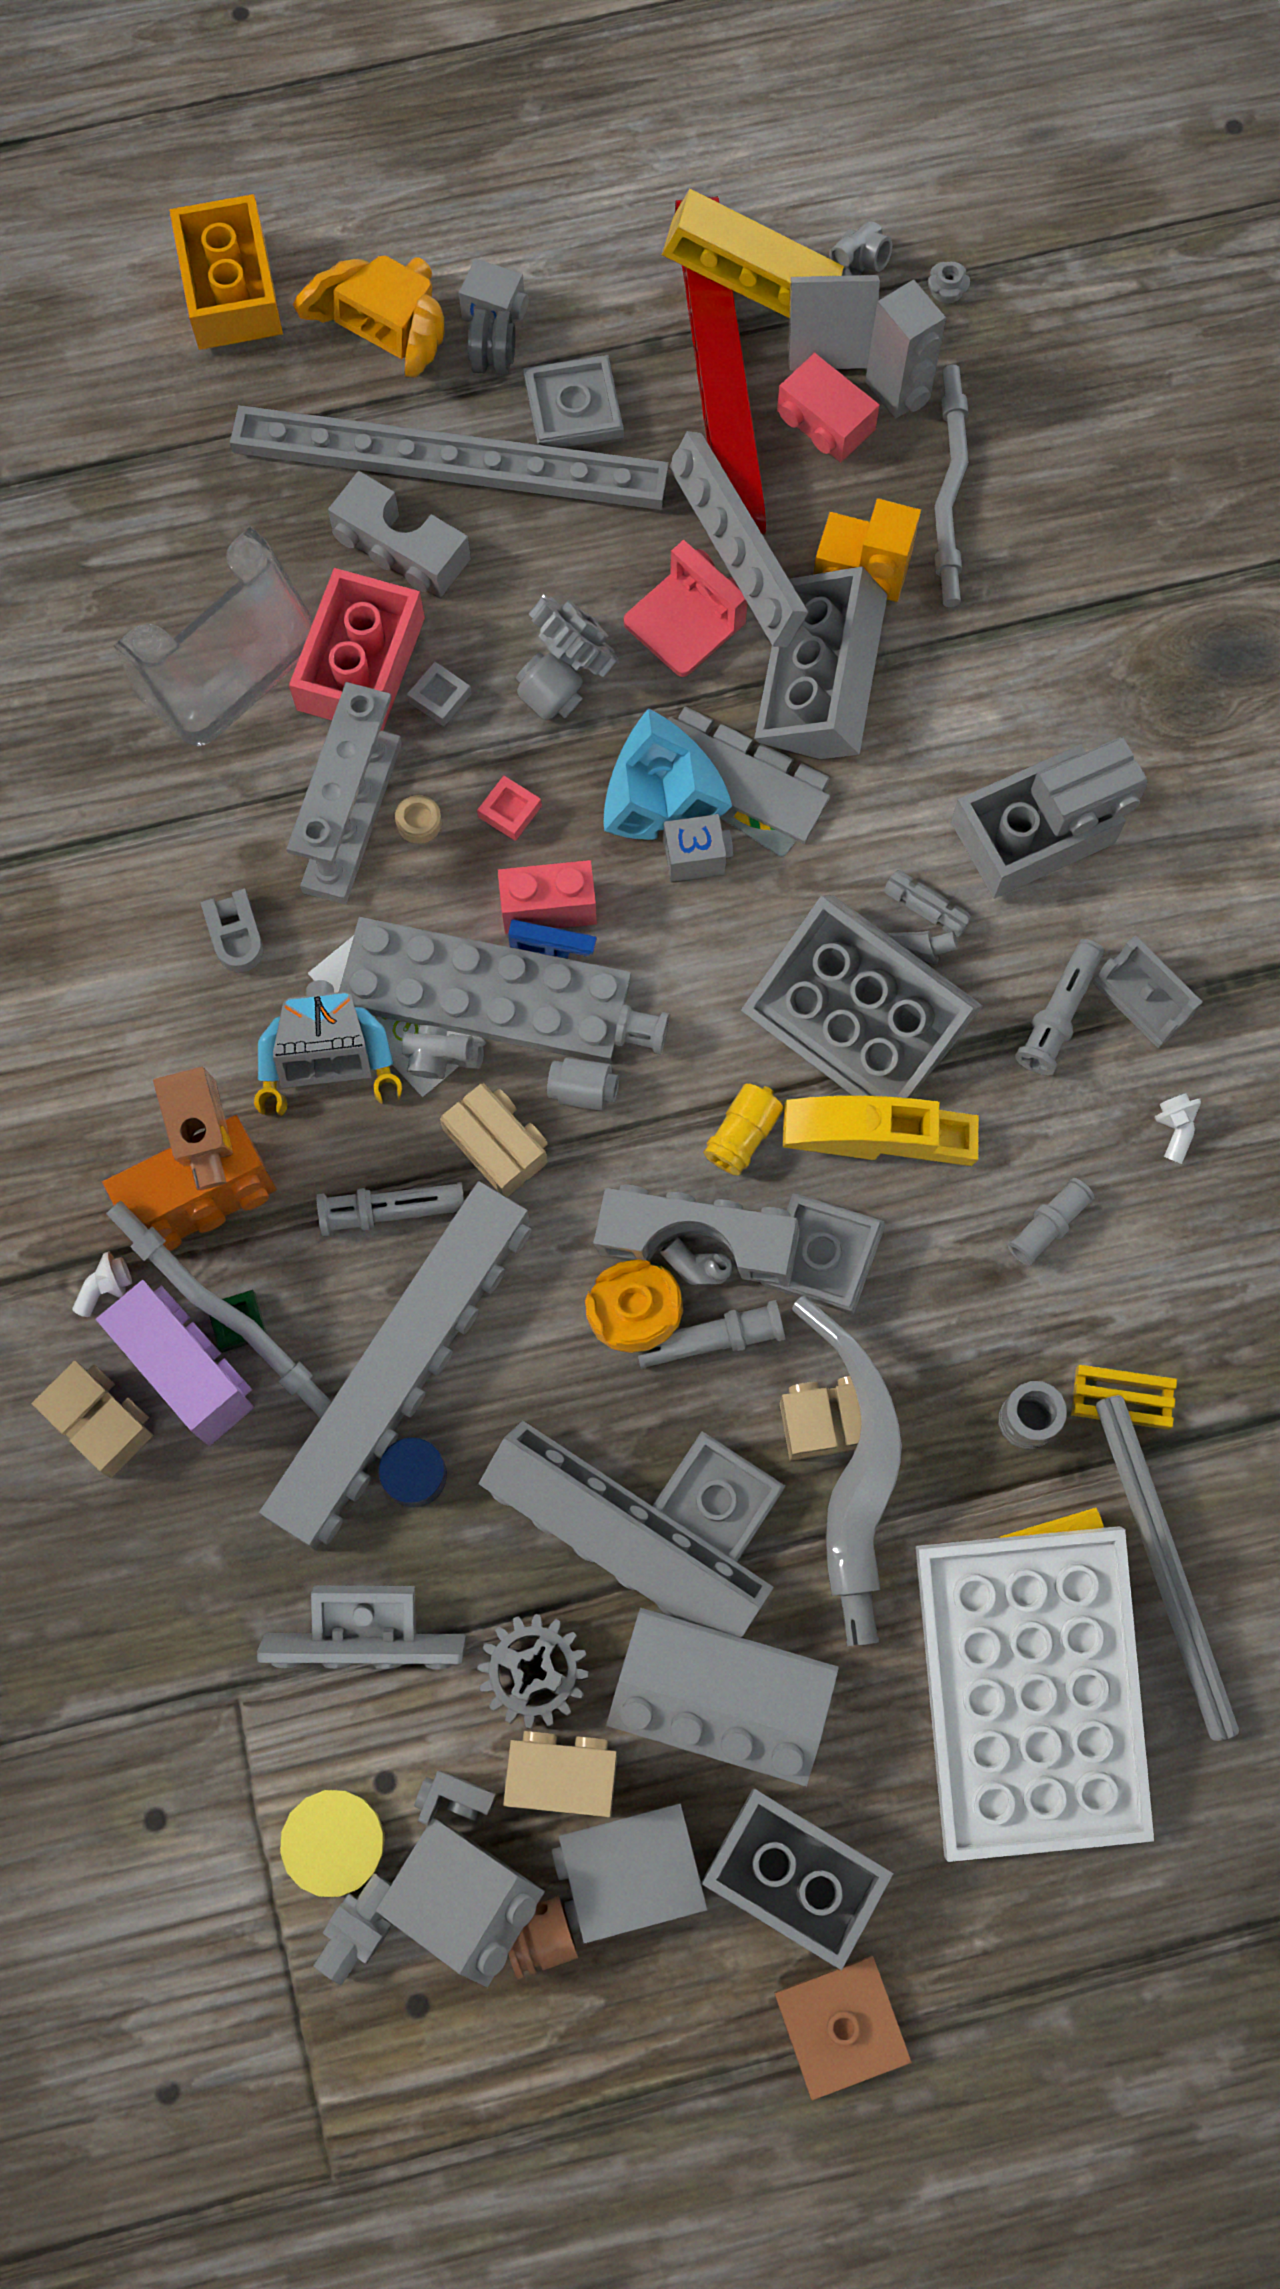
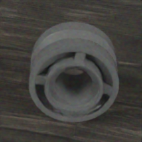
M475 309L468 333V358L471 361L473 373L484 374L488 366L493 365L497 375L509 374L510 364L514 362L516 337L515 323H512L511 311H499L496 318L491 319L487 310Z

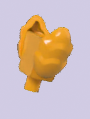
M378 256L370 263L363 259L339 261L329 270L318 273L300 291L293 303L301 319L318 320L322 323L334 320L337 324L401 360L405 357V377L409 378L419 376L425 367L434 361L437 348L442 344L445 333L442 309L438 301L432 298V283L430 282L432 270L427 262L419 257H414L406 266L388 256Z

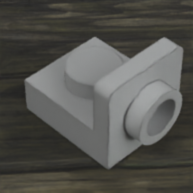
M437 1771L434 1780L428 1777L424 1779L414 1807L422 1810L418 1822L428 1825L431 1819L435 1818L441 1800L445 1797L450 1799L447 1807L448 1810L476 1820L479 1812L486 1815L492 1813L499 1794L447 1772Z

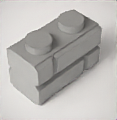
M1119 737L1037 773L1031 791L1041 812H1044L1045 819L1054 835L1059 836L1068 831H1071L1073 835H1080L1097 825L1099 822L1098 818L1112 812L1115 817H1121L1136 809L1141 803L1140 799L1148 783L1140 765L1134 760V755L1125 739Z

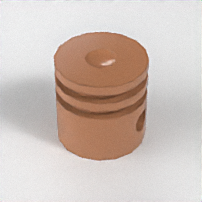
M560 1895L539 1902L536 1905L533 1918L523 1927L510 1949L508 1955L517 1979L523 1978L524 1971L527 1970L530 1975L537 1973L536 1967L541 1966L542 1970H546L578 1959L577 1948Z

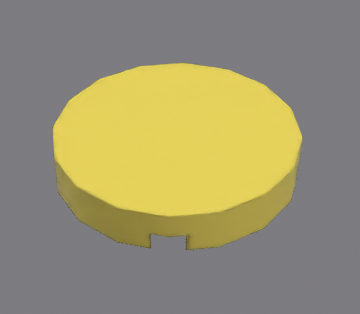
M324 1790L306 1797L290 1812L281 1831L280 1854L287 1874L301 1889L318 1897H341L361 1889L370 1880L373 1873H376L383 1856L385 1832L378 1813L365 1799L348 1791Z

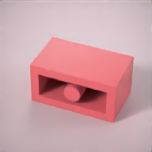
M815 352L779 385L777 412H779L784 422L790 427L800 429L812 439L813 444L818 450L825 454H831L840 463L876 430L880 404Z
M591 860L498 869L505 934L509 932L512 919L552 928L597 925Z

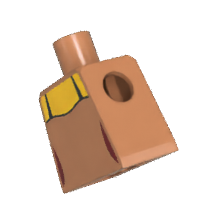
M203 1066L153 1079L174 1159L184 1167L191 1166L197 1190L214 1188L225 1184L226 1178L221 1158L232 1155L233 1150L216 1080ZM205 1128V1137L200 1142L193 1143L192 1138L198 1130Z

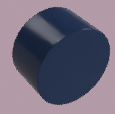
M404 1438L393 1443L384 1452L379 1464V1478L383 1488L394 1501L407 1507H422L433 1502L443 1491L447 1480V1469L439 1451L431 1443L420 1438Z

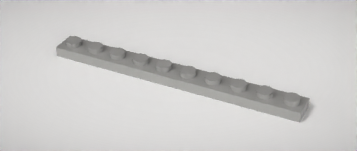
M238 405L230 439L232 452L238 454L658 510L663 509L669 474V462L240 405Z

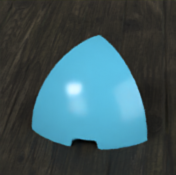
M648 708L630 733L615 764L605 800L604 831L626 838L657 839L658 832L664 830L665 821L719 814V817H721L732 807V803L722 777L704 751L678 726Z

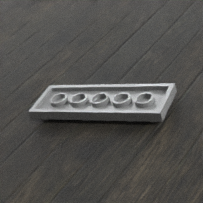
M359 917L339 992L351 994L354 1006L365 1008L373 1016L417 1025L436 1026L451 1032L611 1064L615 1050L617 1023L622 1005L626 1003L631 972Z

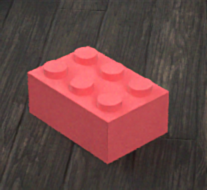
M334 568L289 683L296 710L332 720L345 683L348 682L391 694V701L380 730L383 731L425 619L420 591Z

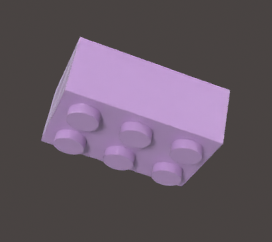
M141 1280L98 1316L96 1320L190 1431L205 1444L211 1446L255 1408L245 1397L252 1389L225 1358L218 1364L214 1361L221 1354L194 1322L190 1323L187 1327L183 1325L190 1317L162 1285L153 1291L144 1280Z

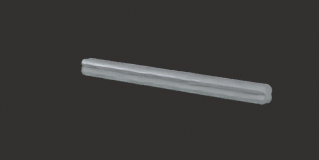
M1115 1395L1102 1399L1096 1404V1409L1210 1738L1215 1741L1232 1738L1239 1733V1728L1124 1398L1121 1395Z

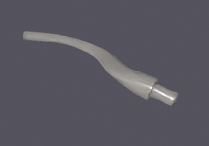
M802 1296L794 1303L792 1310L839 1353L855 1387L862 1421L859 1443L852 1459L832 1491L828 1506L826 1549L831 1596L841 1595L847 1638L846 1645L855 1646L878 1643L879 1637L877 1636L871 1591L881 1589L873 1540L878 1523L895 1487L901 1464L902 1443L898 1418L892 1398L882 1376L863 1348L809 1298Z

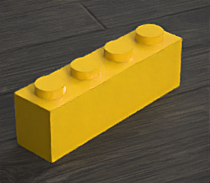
M692 189L688 190L673 216L662 256L790 318L791 277L842 276L844 268L843 265Z

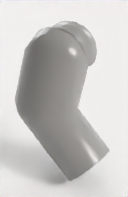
M678 1236L668 1242L660 1251V1254L684 1281L691 1285L721 1284L730 1277L733 1270L732 1262L726 1255L721 1253L693 1254Z

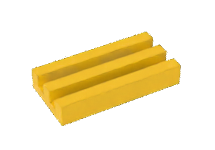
M1078 1365L1075 1372L1071 1416L1100 1420L1096 1406L1083 1404L1084 1397L1105 1399L1121 1395L1125 1403L1161 1408L1160 1415L1128 1411L1133 1425L1170 1430L1173 1428L1174 1417H1172V1409L1175 1408V1398L1173 1397L1177 1386V1379ZM1087 1379L1162 1390V1396L1085 1385Z

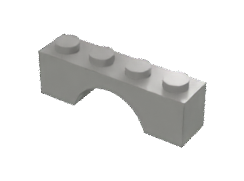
M625 1184L620 1185L619 1190L605 1188L593 1244L600 1256L628 1261L636 1259L649 1261L654 1253L669 1240L686 1234H702L717 1239L729 1248L736 1259L737 1268L742 1279L790 1287L800 1229L797 1218L790 1217L788 1211L780 1208L763 1207L761 1212L743 1210L741 1204L730 1200H714V1204L711 1205L695 1202L694 1197L684 1193L668 1192L666 1197L648 1195V1191L642 1187Z

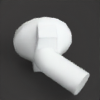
M1187 1093L1160 1104L1163 1112L1155 1116L1156 1122L1175 1129L1164 1157L1182 1164L1194 1136L1195 1127L1193 1121L1201 1105L1200 1099L1190 1101Z
M109 1251L103 1254L96 1271L85 1280L72 1310L76 1314L90 1317L100 1294L108 1292L119 1298L126 1294L125 1286L131 1285L132 1279L122 1257L114 1259Z

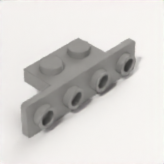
M314 1585L311 1592L312 1633H266L257 1650L258 1662L271 1663L277 1668H292L301 1663H322L327 1668L338 1669L348 1667L352 1663H373L375 1667L381 1669L397 1668L402 1664H424V1666L431 1669H445L453 1664L463 1662L466 1635L416 1634L415 1586Z

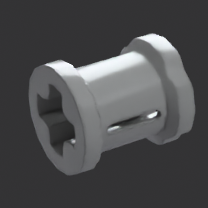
M623 1004L615 1033V1046L622 1047L625 1043L653 1048L654 1054L661 1055L666 1041L670 1014L662 1012L660 1016L632 1011L630 1005Z

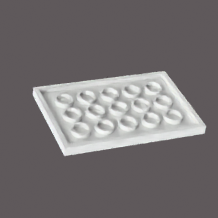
M1118 1526L916 1546L943 1848L947 1862L1154 1841L1125 1529Z

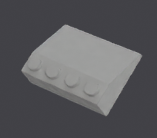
M824 895L820 896L741 1011L851 1095L911 1098L957 1042L983 1005L836 896Z

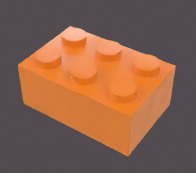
M237 1114L226 1119L233 1154L221 1158L226 1178L225 1184L214 1188L197 1190L191 1166L184 1167L177 1162L170 1147L102 1181L113 1205L115 1206L119 1201H122L148 1229L153 1226L166 1240L163 1245L169 1251H172L182 1243V1238L198 1230L200 1233H204L219 1227L225 1222V1216L241 1208L244 1211H248L264 1204L269 1199V1194L277 1191ZM206 1130L194 1135L192 1138L193 1143L200 1142L205 1137Z

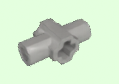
M373 1873L358 1898L348 1894L329 1920L323 1934L330 1938L313 1966L335 1983L343 1984L358 1959L367 1964L393 1925L376 1912L377 1907L392 1885L390 1882Z

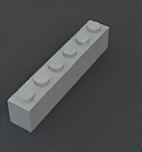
M523 1420L504 1437L478 1483L491 1492L493 1498L499 1503L512 1506L530 1518L538 1529L555 1535L573 1547L574 1551L581 1558L595 1562L616 1577L620 1584L628 1589L637 1590L655 1602L659 1609L668 1616L742 1638L774 1588Z

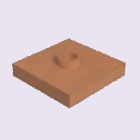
M872 1955L845 1965L842 1971L837 1968L774 1992L811 2100L912 2063Z

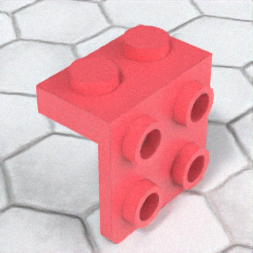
M682 540L671 550L670 575L624 615V627L676 675L686 677L746 624L747 601L732 577L726 578L717 570L706 552L701 549L695 550L685 540Z

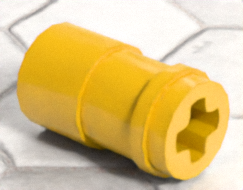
M746 1083L743 1085L725 1113L726 1118L715 1135L711 1136L706 1143L707 1147L703 1153L710 1162L725 1172L736 1176L740 1175L743 1169L749 1166L751 1163L750 1158L761 1141L767 1138L784 1111L782 1103L773 1096L774 1091L766 1086L762 1089L753 1084Z

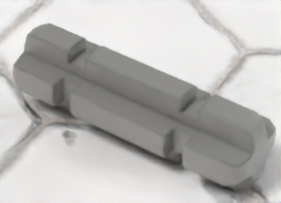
M897 870L891 875L884 890L888 896L898 902L902 899L905 900L906 907L935 925L938 922L942 923V929L948 933L954 931L956 937H959L964 932L971 919V915L957 905L954 908L950 907L949 903L951 901L920 882L916 885L913 884V878L901 870Z

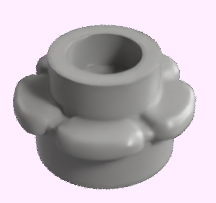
M940 262L931 269V276L928 278V286L932 296L942 303L958 301L970 286V277L966 275V268L957 262Z

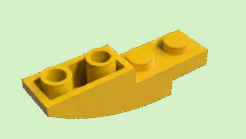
M823 1096L789 1099L784 1103L783 1148L875 1160L880 1154L973 1166L978 1161L979 1115L939 1110L940 1102L914 1098Z

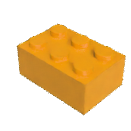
M251 194L169 209L189 319L198 349L283 335L255 195Z

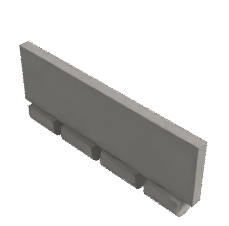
M686 706L681 711L677 720L672 717L668 718L669 721L684 731L714 764L727 787L732 809L803 844L806 843L830 799V795L824 792L830 781L829 776L801 763L794 777H792L788 773L794 759L764 744L759 745L753 758L748 753L751 750L754 739L723 724H720L713 737L708 736L714 720Z

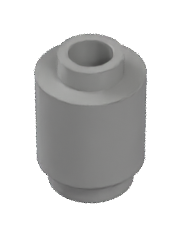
M565 1058L563 1062L553 1061L548 1076L547 1096L548 1098L558 1099L560 1105L604 1111L608 1102L615 1103L619 1075L612 1074V1066L607 1063Z

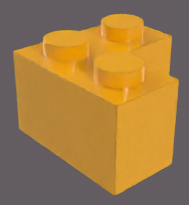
M877 498L870 522L829 512L816 554L813 575L863 566L886 592L887 600L898 602L912 556L921 509Z

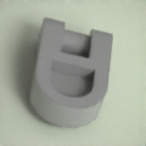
M246 889L232 892L233 897L217 902L214 898L201 901V907L214 950L221 964L228 970L237 973L247 972L255 968L261 961L264 950ZM235 915L239 916L240 921L223 926L222 919Z

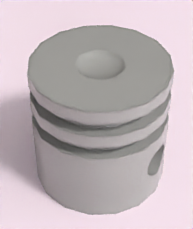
M1029 1381L1019 1385L1003 1402L998 1414L999 1427L1002 1435L1012 1445L1021 1449H1036L1044 1446L1062 1429L1067 1418L1066 1403L1062 1394L1054 1386L1043 1381Z

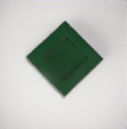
M253 1289L222 1299L254 1320L267 1334L256 1293ZM209 1315L218 1350L221 1353L249 1344L241 1335Z

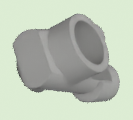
M869 221L857 231L853 229L847 230L843 238L830 250L829 257L831 260L844 266L842 276H859L865 268L880 272L886 267L891 257L892 239L882 235L880 225Z
M421 1025L419 1026L418 1034H404L402 1054L409 1058L407 1073L429 1079H444L447 1064L479 1069L483 1062V1045L475 1043L472 1036L455 1034L446 1036V1029Z

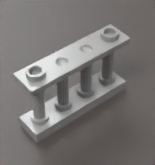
M348 682L345 683L286 848L287 853L309 859L300 885L304 894L344 905L347 904L402 745L399 735L380 731L391 701L390 693Z

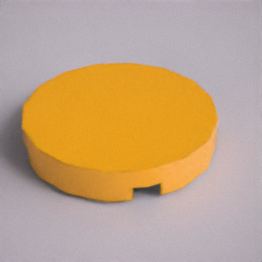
M639 1259L619 1262L602 1271L595 1279L596 1284L591 1289V1292L588 1291L585 1299L586 1317L597 1339L613 1350L628 1353L650 1350L667 1341L678 1328L684 1311L680 1286L671 1272L662 1266V1269L657 1266L651 1265L650 1261Z

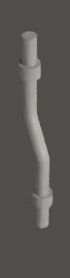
M948 365L943 369L945 396L941 400L942 417L948 424L951 462L934 506L938 552L935 554L934 559L936 574L941 577L943 605L955 607L961 603L958 574L962 572L961 552L956 549L952 508L969 463L965 419L968 417L969 412L967 397L962 394L960 367Z
M119 1201L106 1213L133 1242L130 1247L144 1261L149 1258L192 1304L241 1335L281 1377L278 1382L290 1395L296 1393L320 1419L332 1402L310 1380L313 1375L300 1361L295 1364L254 1320L204 1288L163 1245L166 1240L153 1226L148 1229L122 1201Z

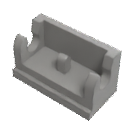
M1136 935L1125 944L1121 953L1114 960L1110 958L1103 965L1098 976L1092 982L1157 1048L1189 1022L1203 1003Z

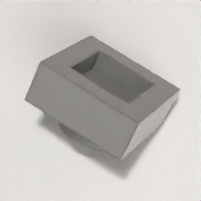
M434 662L408 692L407 697L411 705L445 727L472 693L469 684Z

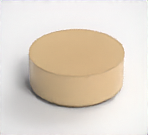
M423 795L410 796L404 799L396 809V826L399 834L405 840L415 844H422L431 841L440 832L442 826L440 809L431 798Z

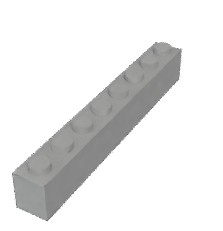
M480 1181L476 1183L259 1511V1514L315 1551L321 1542L327 1545L332 1541L343 1523V1518L339 1517V1514L349 1499L356 1502L360 1498L371 1479L367 1471L377 1457L382 1458L384 1452L396 1442L398 1433L394 1432L395 1428L404 1415L408 1417L413 1416L421 1405L426 1392L421 1390L431 1373L438 1376L443 1371L453 1352L448 1348L458 1332L463 1335L468 1332L478 1316L479 1309L475 1308L483 1293L485 1291L489 1294L493 1293L501 1282L506 1270L501 1267L511 1251L516 1254L519 1253L527 1242L532 1231L531 1228L527 1227L530 1223L528 1210Z

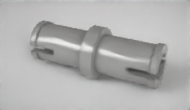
M1073 1178L1048 1205L1041 1204L1033 1213L1034 1219L1014 1240L1008 1243V1249L1013 1256L1027 1266L1032 1265L1035 1259L1055 1238L1062 1239L1068 1233V1225L1095 1199L1092 1190L1081 1180Z

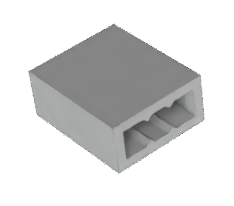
M681 1803L560 1835L561 1847L552 1849L558 1879L560 1881L569 1878L574 1899L564 1902L571 1934L581 1932L584 1943L707 1911Z
M432 1818L377 1907L376 1912L458 1974L488 1988L494 1976L504 1967L508 1953L523 1927L533 1918L536 1905L545 1891L459 1831Z

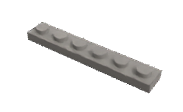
M687 431L679 448L672 457L669 468L770 643L774 647H788L808 611L702 433Z

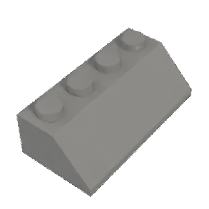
M863 566L791 578L789 581L808 613L788 647L772 646L754 739L761 744L817 759L859 755L887 594Z
M640 1607L606 1726L807 1787L821 1741L839 1667Z

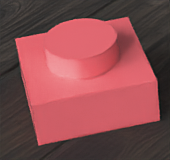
M503 775L477 809L478 818L516 841L540 810L542 803L539 797Z

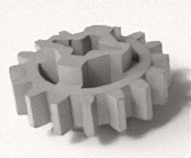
M543 595L528 613L533 618L531 621L541 628L539 637L546 643L547 649L555 657L571 665L576 671L580 672L582 668H588L595 675L599 674L604 677L618 660V656L614 654V649L605 643L609 635L602 630L599 625L600 623L568 600L565 604L560 605L554 598H548L546 595Z
M539 1614L534 1615L532 1624L529 1627H525L521 1619L515 1617L513 1618L515 1631L508 1634L504 1629L498 1627L495 1631L501 1640L497 1646L485 1643L483 1649L492 1657L490 1663L478 1664L477 1670L490 1676L489 1681L479 1686L482 1693L494 1692L496 1694V1697L489 1705L492 1711H496L504 1705L508 1708L506 1722L512 1724L519 1714L524 1715L526 1728L532 1729L535 1718L542 1716L549 1727L553 1725L554 1718L552 1712L559 1709L566 1716L572 1713L569 1705L566 1703L569 1697L575 1699L583 1698L584 1693L575 1687L576 1680L589 1679L588 1671L577 1669V1663L585 1659L587 1655L585 1650L572 1652L570 1647L577 1639V1635L571 1632L562 1638L559 1635L561 1628L559 1620L555 1619L547 1629L543 1627ZM539 1637L533 1648L521 1652L510 1648L514 1643L524 1638ZM557 1646L564 1653L567 1661V1677L556 1672L552 1662ZM545 1650L541 1657L543 1659L541 1668L547 1673L546 1678L543 1681L534 1679L531 1685H527L522 1694L526 1686L524 1684L526 1675L520 1670L524 1662L533 1664L536 1658H539L542 1651ZM500 1665L510 1670L515 1685L510 1697L505 1693L501 1685ZM547 1690L558 1694L555 1699L547 1704L535 1707L527 1706L535 1694Z

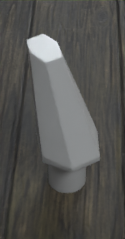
M930 930L925 932L885 933L922 961L932 964L938 963V955L959 949L954 931L932 937Z

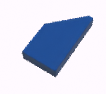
M513 919L511 920L508 932L511 948L568 959L569 953L583 956L592 955L597 940L596 936Z

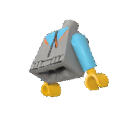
M317 980L308 984L306 996L288 998L283 1002L281 1016L274 1018L258 1040V1080L263 1081V1088L256 1093L254 1098V1105L258 1112L265 1115V1101L270 1096L277 1097V1114L282 1116L286 1112L288 1106L287 1099L282 1093L277 1091V1081H280L281 1088L365 1079L372 1078L371 1070L374 1069L378 1077L374 1082V1096L376 1100L383 1104L379 1088L382 1084L388 1082L396 1086L397 1096L400 1099L402 1083L390 1071L389 1066L394 1063L383 1025L365 1008L355 1007L351 994L347 992L334 993V987L331 983Z

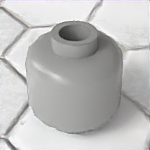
M538 652L515 678L520 683L517 689L518 697L543 720L553 719L558 714L566 719L583 700L578 694L583 683L581 674L552 653L544 656Z

